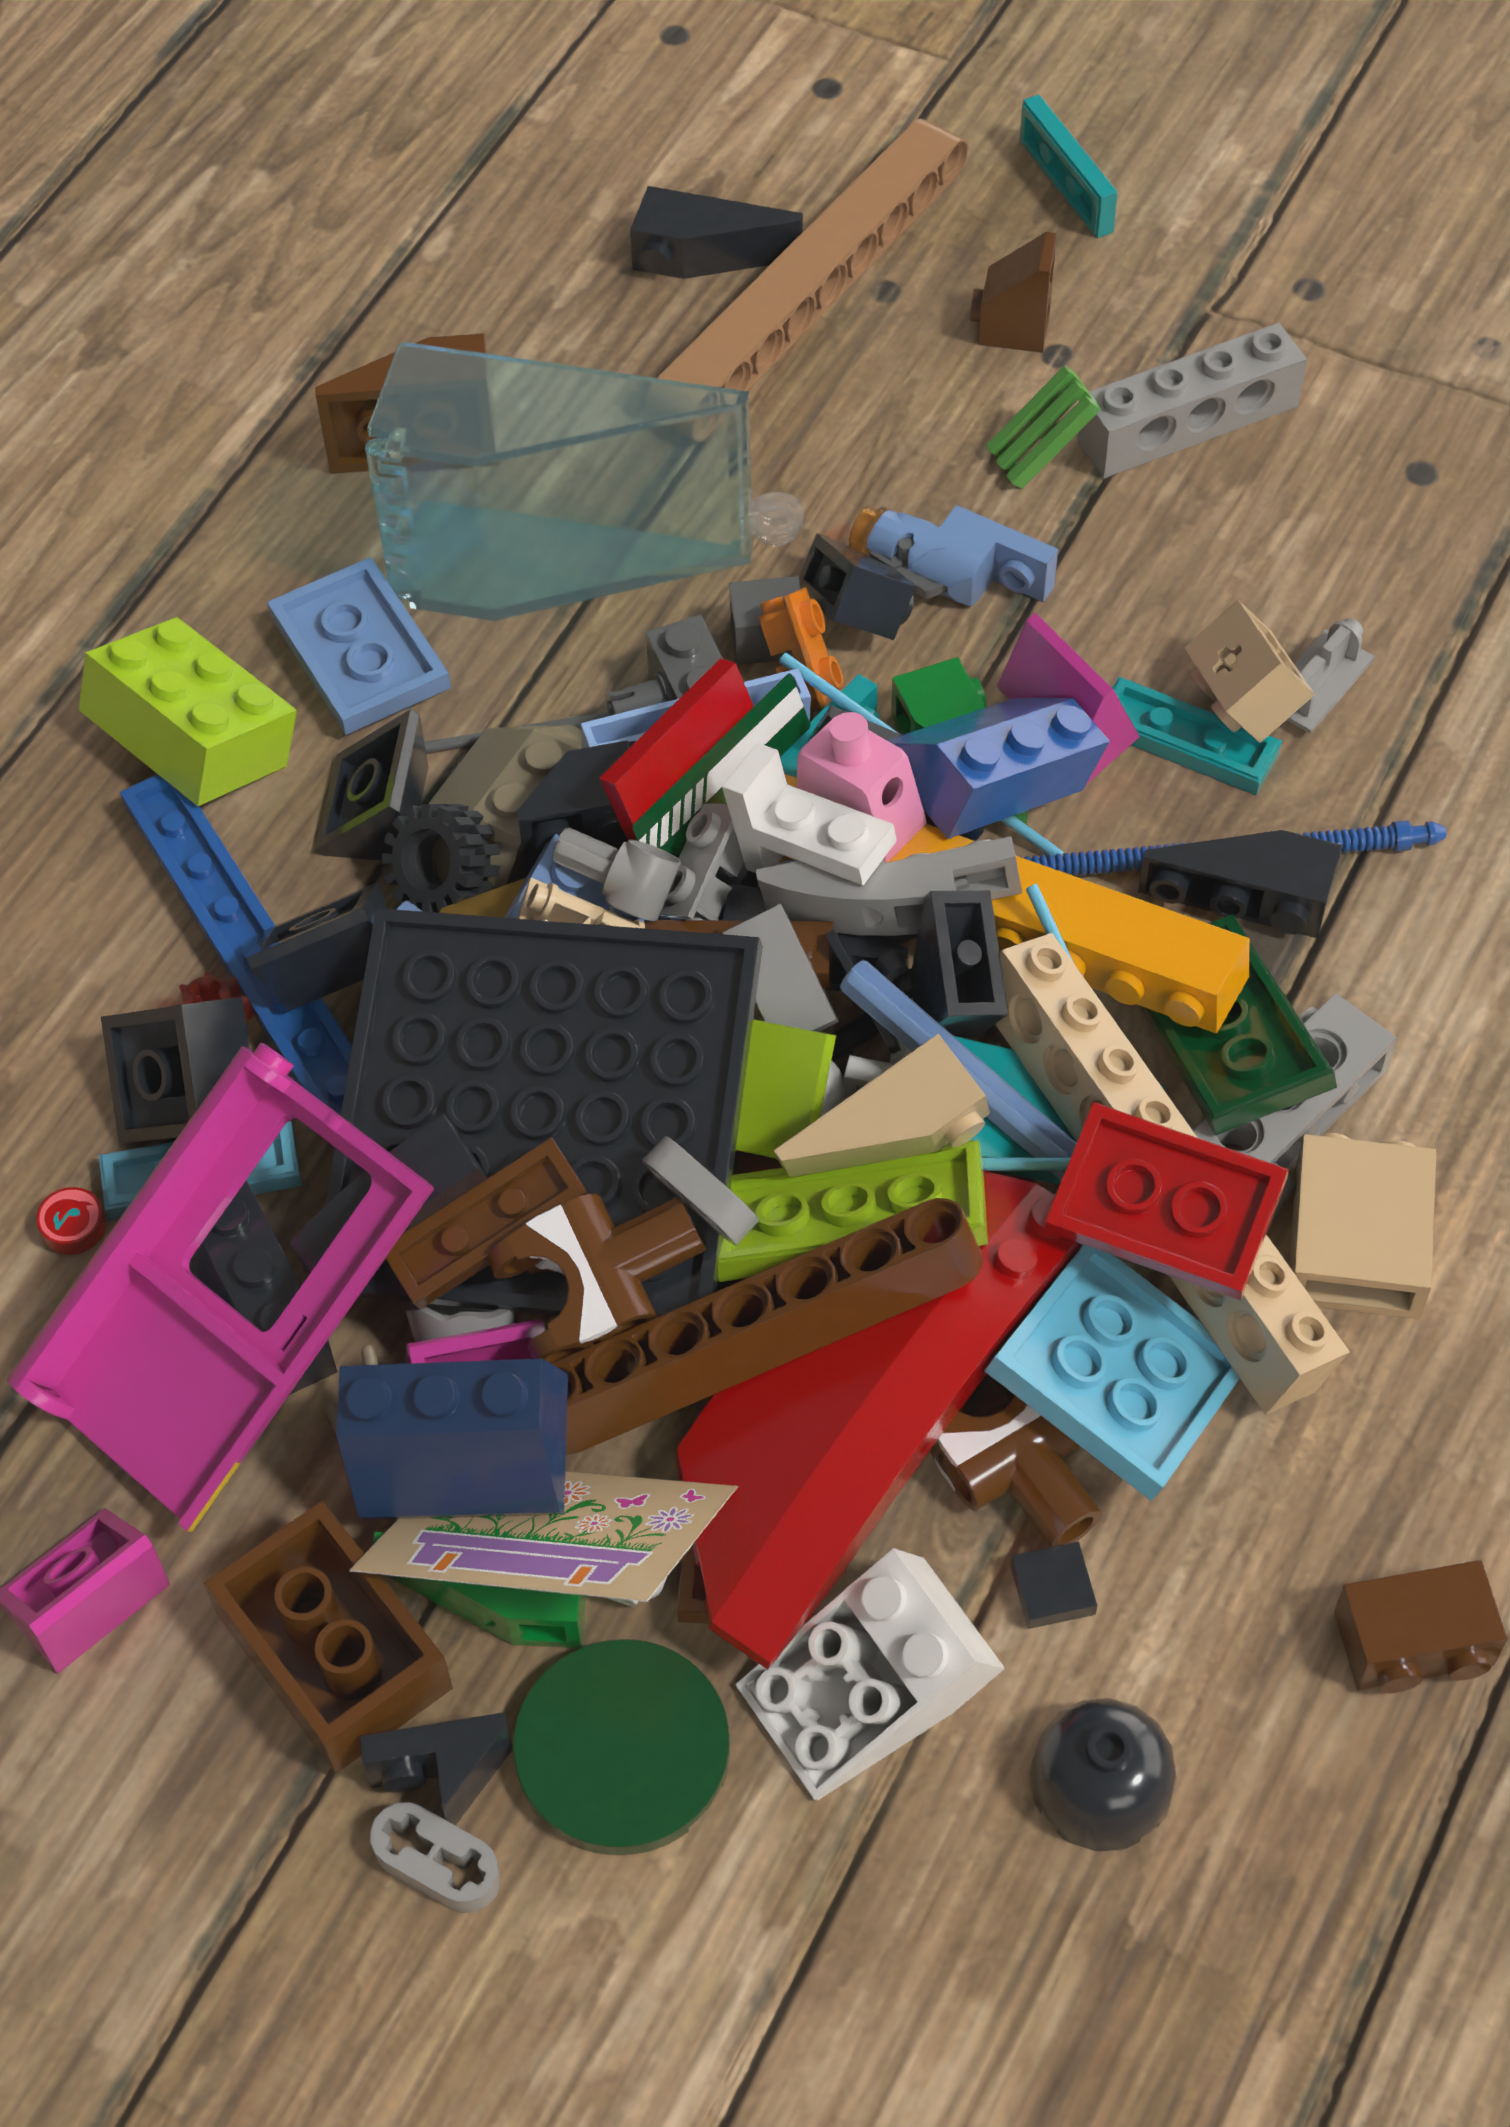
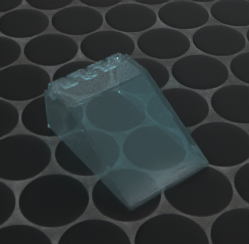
M402 342L397 346L367 428L369 437L376 438L366 443L365 451L372 481L377 520L379 521L383 555L386 561L388 583L399 599L410 601L411 608L496 621L750 563L753 554L748 391Z

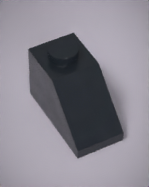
M819 533L815 535L799 575L800 589L806 587L809 597L815 599L821 610L833 621L891 640L895 639L900 625L908 620L913 609V593L916 586L899 571Z
M990 890L930 891L925 897L910 974L913 1002L955 1037H978L1008 1015Z

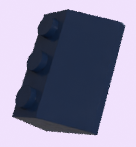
M542 1358L340 1366L336 1437L358 1517L367 1520L564 1514L568 1374Z

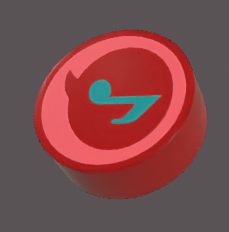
M67 1187L59 1189L47 1196L37 1211L36 1222L43 1241L51 1250L60 1254L75 1255L88 1251L100 1241L105 1232L106 1218L101 1204L92 1192L83 1188Z

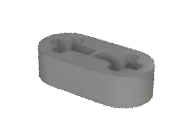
M664 1136L642 1160L643 1164L660 1182L676 1196L680 1195L683 1202L734 1246L759 1222L758 1217L740 1198L671 1138Z
M409 1802L395 1803L385 1808L375 1818L370 1830V1843L379 1865L390 1875L444 1906L461 1913L477 1912L487 1907L497 1896L501 1885L498 1861L493 1850L482 1840L427 1809ZM411 1825L416 1826L419 1843L430 1850V1852L425 1856L417 1850L405 1846L398 1855L393 1854L394 1847L388 1835L393 1830L404 1834ZM446 1859L460 1868H467L472 1860L479 1861L478 1869L483 1881L479 1885L467 1882L461 1890L455 1889L456 1884L452 1872L447 1867L441 1865V1863Z

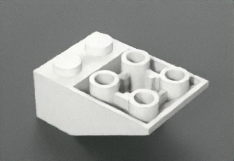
M893 1548L809 1620L769 1670L759 1664L742 1678L736 1686L814 1800H819L953 1714L1005 1668L923 1557Z

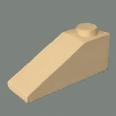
M938 1033L779 1146L774 1152L789 1178L932 1153L940 1150L948 1143L952 1147L961 1146L976 1136L985 1126L983 1118L990 1114L989 1106L984 1092Z

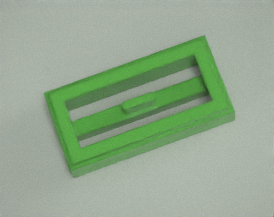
M1063 366L988 442L986 447L990 453L998 457L996 461L1002 469L1008 472L1006 476L1010 482L1023 489L1101 408L1075 371ZM1077 400H1079L1080 402L1059 423H1057L1061 416ZM1039 439H1042V440L1018 463V460H1019Z

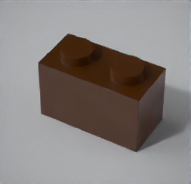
M1482 1560L1344 1584L1334 1610L1357 1691L1380 1687V1691L1383 1693H1398L1416 1687L1422 1682L1423 1678L1449 1674L1450 1679L1455 1681L1473 1679L1491 1670L1507 1641L1504 1626Z

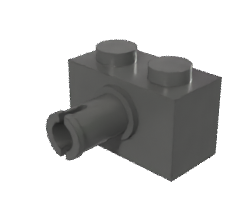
M701 615L645 632L650 681L615 692L605 693L606 705L610 716L679 699L722 658Z

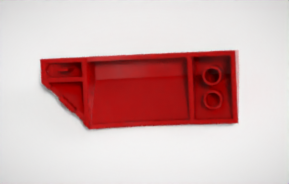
M983 1171L988 1245L979 1246L982 1252L983 1264L980 1272L971 1282L945 1295L714 1394L677 1446L674 1458L679 1480L738 1486L695 1540L692 1547L696 1566L701 1567L706 1591L704 1606L709 1629L765 1669L769 1670L842 1578L848 1565L897 1495L971 1394L988 1374L985 1372V1369L1080 1250L1081 1243L1045 1231V1220L1056 1195L1037 1183Z

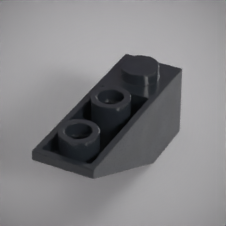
M1277 830L1147 849L1143 856L1138 893L1153 896L1159 901L1169 904L1180 903L1212 911L1221 917L1233 914L1236 919L1239 918L1271 926L1286 934H1302L1318 938L1343 845L1285 830Z

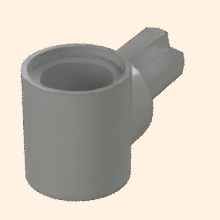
M565 828L560 834L552 857L556 863L603 883L602 894L606 895L605 901L612 906L649 921L658 920L681 864V860L674 855L641 841L628 840V842H624L621 845L620 849H617L571 828Z

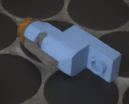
M958 505L953 508L940 527L929 521L906 513H898L884 506L878 509L866 506L857 516L849 536L850 548L899 571L916 586L914 592L926 599L940 594L956 602L973 606L994 580L1014 592L1023 593L1044 602L1055 585L1057 548Z

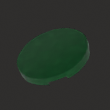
M618 1639L598 1642L569 1653L544 1672L529 1691L520 1709L514 1732V1760L523 1794L536 1816L539 1815L547 1825L560 1835L580 1844L582 1849L607 1855H632L652 1851L666 1846L688 1833L689 1827L705 1813L717 1796L720 1788L723 1787L730 1761V1737L727 1716L722 1701L712 1683L696 1665L684 1656L664 1646L641 1640Z

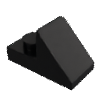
M505 1712L360 1736L363 1766L371 1788L383 1787L390 1792H406L424 1786L427 1782L426 1779L439 1777L443 1812L446 1821L453 1825L460 1821L512 1752Z

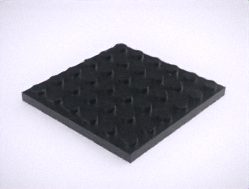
M376 908L340 1116L386 1151L390 1152L442 1114H445L458 1130L487 1178L493 1176L552 1137L587 1192L601 1196L615 1227L677 1197L642 1162L645 1156L664 1136L675 1141L730 1189L763 948L759 937ZM337 1148L334 1150L325 1206L365 1171ZM686 1204L685 1206L707 1251L642 1282L656 1313V1318L717 1292L718 1258L724 1237ZM387 1260L379 1266L358 1296L412 1302ZM488 1265L430 1304L488 1310L501 1308L511 1309L519 1313L559 1316L567 1303L569 1288L566 1277L558 1272L541 1271L530 1274L529 1271L513 1277L499 1279L494 1277Z

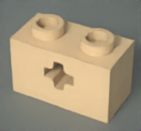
M1239 600L1234 602L1184 647L1197 667L1191 673L1192 678L1212 700L1218 699L1211 706L1215 714L1234 733L1243 727L1259 743L1315 695L1272 631Z

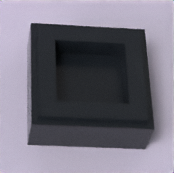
M1079 1542L1011 1556L1010 1567L1028 1629L1096 1615L1098 1605Z

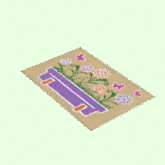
M565 1471L564 1514L398 1519L349 1571L647 1602L738 1486Z

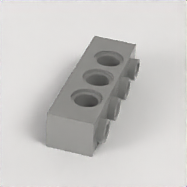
M1273 324L1089 391L1101 410L1078 432L1077 441L1102 477H1110L1298 407L1307 358L1281 324Z
M1335 993L1319 1010L1310 1007L1299 1018L1334 1070L1337 1088L1285 1108L1286 1110H1279L1216 1136L1206 1119L1195 1129L1192 1126L1190 1128L1200 1139L1220 1146L1225 1144L1238 1145L1245 1150L1237 1152L1288 1169L1298 1159L1304 1134L1318 1136L1324 1134L1387 1072L1397 1037Z

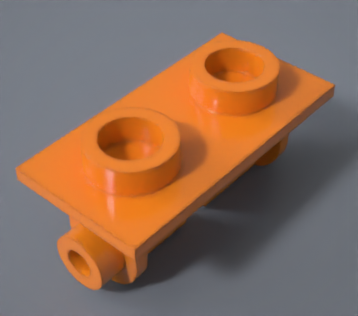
M807 588L799 589L784 596L787 606H785L782 596L761 602L760 606L763 615L758 616L771 656L792 650L794 659L839 691L842 690L844 680L840 665L834 656L828 655L821 634L825 632V620L822 610L815 599H810ZM783 665L775 667L777 674L789 671ZM804 681L811 696L810 713L819 709L816 699H818L822 711L832 700Z

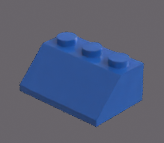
M1013 698L887 740L901 748L908 756L923 810L947 839L1083 791L1110 742L1073 698Z

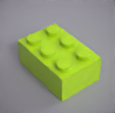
M178 617L85 652L78 710L195 805L200 806L287 767L297 710Z

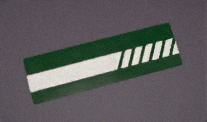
M788 673L633 824L632 829L638 841L660 848L679 858L687 841L686 831L693 817L700 812L703 804H727L722 786L756 743L778 750L781 757L809 730L810 722L791 673Z

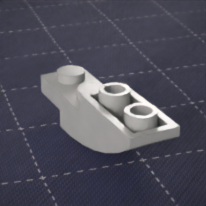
M1011 836L996 840H978L967 846L930 854L917 853L905 859L888 863L885 862L884 858L864 885L857 884L795 859L780 862L775 866L756 869L757 880L766 910L781 904L790 921H833L836 933L853 935L897 936L918 934L925 897L930 891L990 890L992 900L1022 894Z

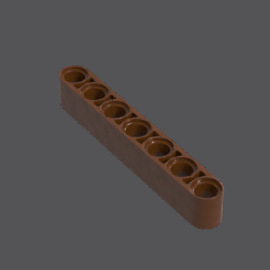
M946 1198L924 1201L551 1363L568 1374L566 1455L582 1452L968 1284L980 1272L983 1258L963 1209L957 1202Z

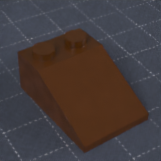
M485 333L428 337L315 387V396L330 474L497 462L495 416Z

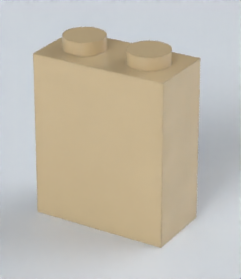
M1325 1133L1319 1136L1303 1135L1295 1167L1296 1187L1293 1197L1289 1267L1318 1307L1421 1319L1432 1283L1436 1149L1416 1147L1406 1141L1379 1143L1353 1140L1338 1133Z

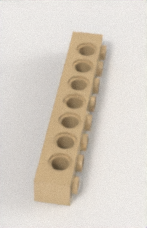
M1053 933L1003 949L1000 952L1008 1015L995 1025L1010 1047L1015 1050L1024 1067L1076 1142L1079 1139L1093 1102L1197 1137ZM1267 1235L1264 1238L1241 1301L1170 1276L1265 1415L1315 1393L1350 1353Z

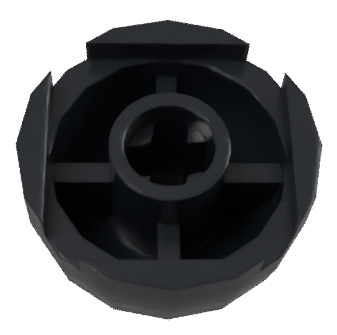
M1112 1698L1082 1700L1060 1711L1040 1735L1030 1769L1033 1801L1039 1812H1044L1048 1821L1058 1828L1057 1833L1066 1841L1097 1852L1127 1849L1139 1843L1141 1837L1152 1832L1157 1824L1159 1826L1168 1814L1177 1781L1172 1745L1158 1722L1137 1706Z

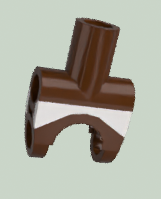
M587 1194L571 1199L536 1216L509 1234L489 1252L487 1261L494 1277L499 1279L513 1277L529 1271L530 1274L541 1271L558 1272L566 1277L569 1288L566 1305L559 1316L547 1324L549 1329L538 1334L527 1345L532 1359L542 1358L549 1363H553L655 1319L656 1313L642 1282L707 1250L680 1195L615 1227L601 1196L598 1194Z
M1008 1390L1006 1394L1010 1404L1001 1412L988 1417H972L958 1412L931 1448L930 1453L942 1475L968 1508L977 1511L1005 1493L1010 1492L1050 1547L1078 1541L1099 1522L1102 1516L1101 1510L1063 1461V1458L1080 1449L1081 1446Z

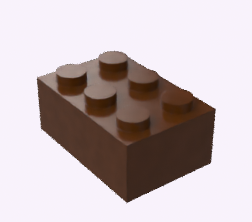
M320 1501L205 1581L204 1585L219 1619L334 1773L337 1774L362 1755L360 1736L397 1730L452 1690L453 1686L445 1657L380 1574L349 1571L364 1553L326 1504Z

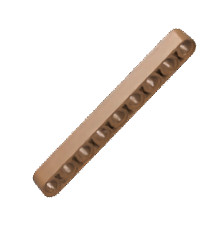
M924 119L914 121L658 376L648 393L646 400L647 413L694 439L704 436L957 178L967 159L968 142Z

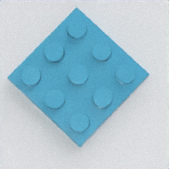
M1086 1245L1082 1246L985 1369L986 1373L1150 1501L1166 1485L1240 1379L1199 1320L1116 1256Z

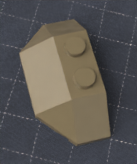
M570 724L486 728L429 802V804H462L469 806L468 811H478L484 816L479 825H491L495 834L488 838L487 842L488 844H499L500 855L490 856V864L500 866L499 876L487 877V881L495 886L494 889L524 878L526 879L517 810L567 751L582 748L581 729ZM439 836L433 847L432 857L438 879L443 883L450 869V852L442 836Z

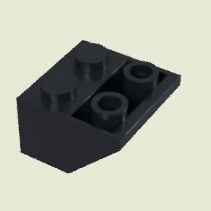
M628 740L567 751L517 810L526 878L545 844L555 834L560 836L565 828L574 829L617 849H620L624 842H628L599 780L630 748Z

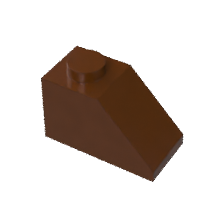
M1045 232L988 266L984 289L974 288L970 321L980 322L978 345L1043 353L1051 309L1057 233Z

